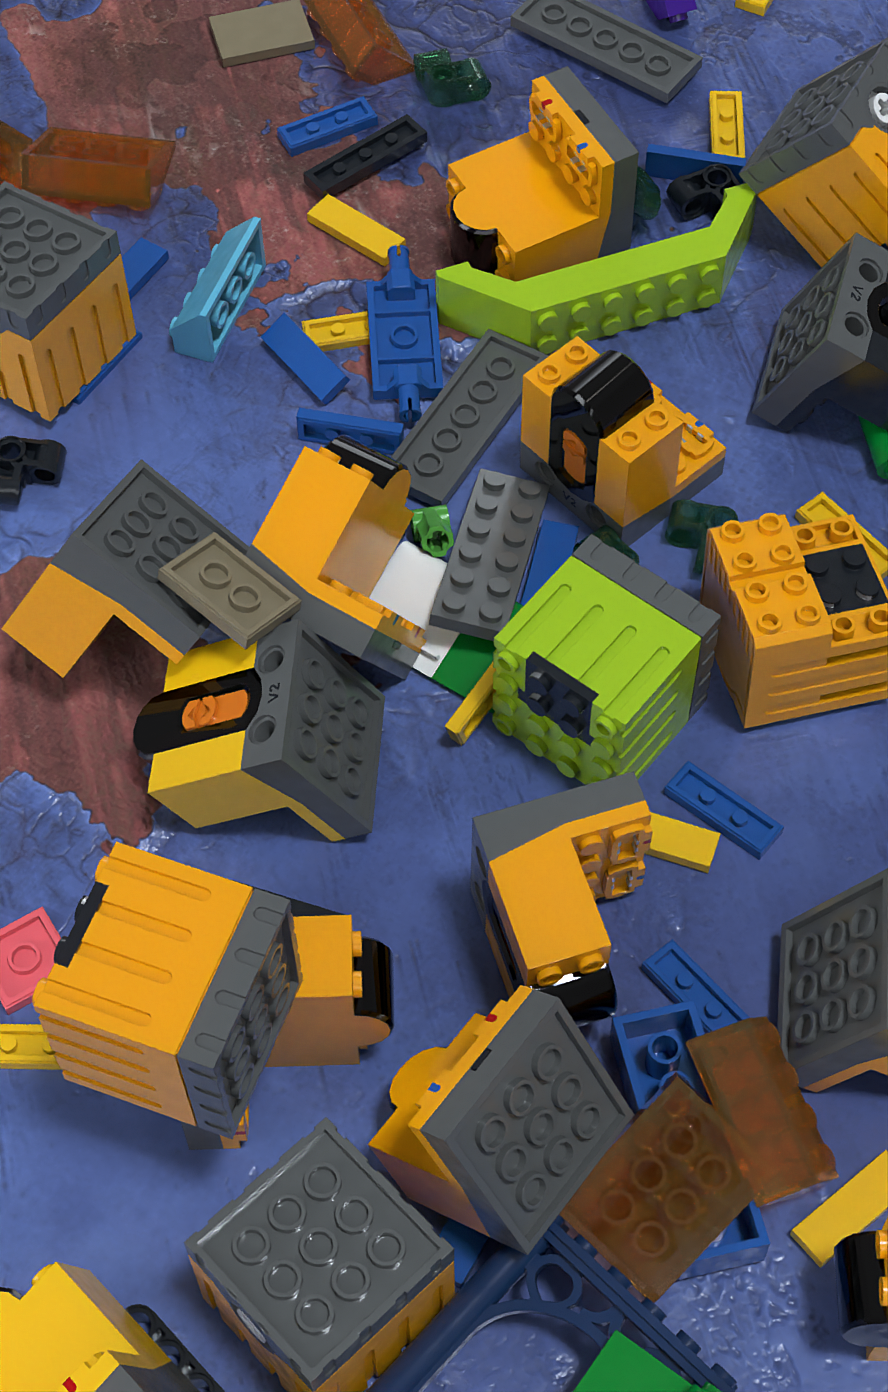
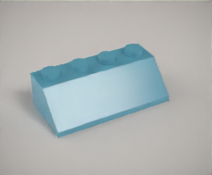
M254 216L225 233L221 242L213 247L208 265L200 270L196 286L192 292L187 293L184 299L183 309L179 316H175L171 321L169 335L173 339L174 351L176 353L211 363L215 360L266 267L261 218Z

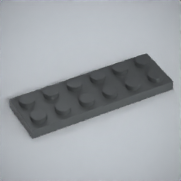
M527 0L511 15L510 26L665 103H668L702 67L703 57L586 0Z
M488 329L383 468L389 470L393 475L403 469L409 471L411 475L409 495L432 506L447 504L521 403L523 375L549 357V355Z
M480 468L430 614L429 625L494 641V637L511 619L548 498L550 485Z

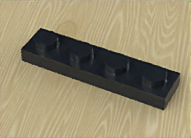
M406 114L304 172V183L321 199L327 194L333 196L426 143L427 131Z

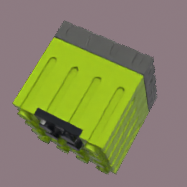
M591 534L494 637V646L497 649L493 652V668L496 669L493 673V689L496 692L493 694L492 709L495 710V713L492 715V722L500 732L507 736L513 735L523 742L531 753L539 757L544 756L553 762L562 774L569 778L575 777L585 785L633 771L638 780L706 702L708 695L706 691L710 684V669L713 667L714 647L717 644L719 633L717 628L721 621V615L703 606L693 597L671 586L666 580L645 567L643 568L636 564L634 560L615 548L609 547L602 540Z

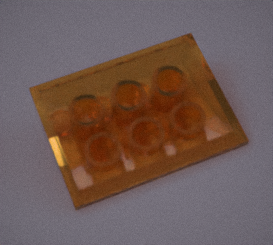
M49 127L21 153V190L24 189L42 197L43 200L60 197L65 198V201L69 203L94 201L97 202L98 206L113 207L120 204L128 205L131 210L144 211L151 208L160 197L176 148V141Z
M676 1071L629 1121L560 1212V1215L611 1265L624 1274L645 1298L647 1297L655 1303L773 1179L778 1171Z

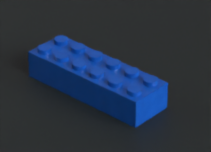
M695 1000L613 1017L609 1037L629 1107L634 1113L632 1117L679 1280L764 1261L770 1241Z

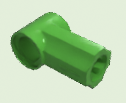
M446 504L410 510L414 513L410 521L414 542H420L422 549L430 552L433 557L445 556L448 549L454 546L453 532Z

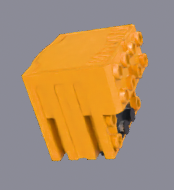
M765 513L758 519L743 522L730 520L722 526L707 529L699 602L721 615V621L717 628L719 630L717 644L714 647L715 658L744 729L888 698V589L853 514L790 527L785 514Z

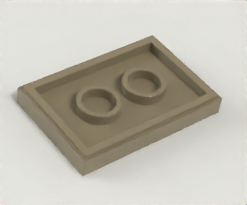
M290 0L209 17L210 28L223 67L315 49L314 37L300 0Z
M213 532L180 554L158 571V580L244 649L250 647L298 612L302 600L216 532Z

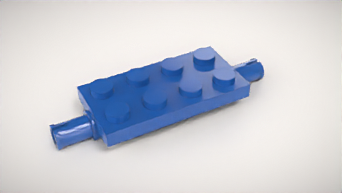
M394 245L387 252L389 258V271L387 275L380 281L366 282L373 400L399 399L400 420L409 422L408 412L411 410L412 422H416L422 417L420 398L437 397L443 389L435 279H420L414 275L410 269L409 248L400 245L401 255L398 256L397 245Z

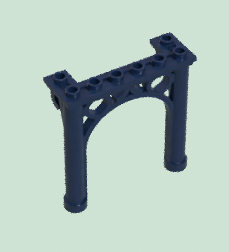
M558 1215L528 1255L502 1243L366 1392H422L481 1328L499 1318L520 1313L542 1314L565 1321L589 1336L601 1349H603L609 1339L596 1326L609 1325L608 1334L611 1337L615 1330L622 1333V1327L628 1319L657 1347L642 1349L681 1377V1371H683L692 1380L690 1384H695L702 1388L707 1381L721 1392H735L738 1387L736 1385L737 1381L718 1363L715 1362L710 1368L697 1356L701 1348L689 1335L681 1329L675 1335L662 1323L667 1316L656 1304L647 1297L642 1302L637 1300L628 1291L633 1284L615 1266L612 1265L608 1270L603 1268L594 1259L599 1252L582 1235L578 1234L574 1239L569 1236L567 1232L570 1229L566 1226V1221ZM549 1248L555 1254H546V1252ZM556 1266L564 1270L565 1274L571 1277L573 1291L567 1299L560 1302L542 1300L537 1286V1278L544 1268ZM526 1276L529 1299H514L498 1303L518 1280ZM582 1277L613 1305L601 1312L589 1311L583 1306L579 1314L570 1310L578 1306L583 1298L584 1285Z

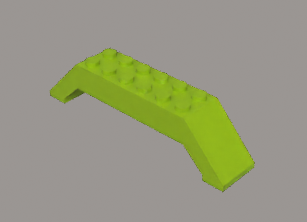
M747 183L724 189L722 206L710 227L516 282L471 268L469 262L436 270L438 322L478 339H481L485 332L490 329L544 354H549L560 349L576 336L586 342L720 303L751 237L758 193L756 194Z

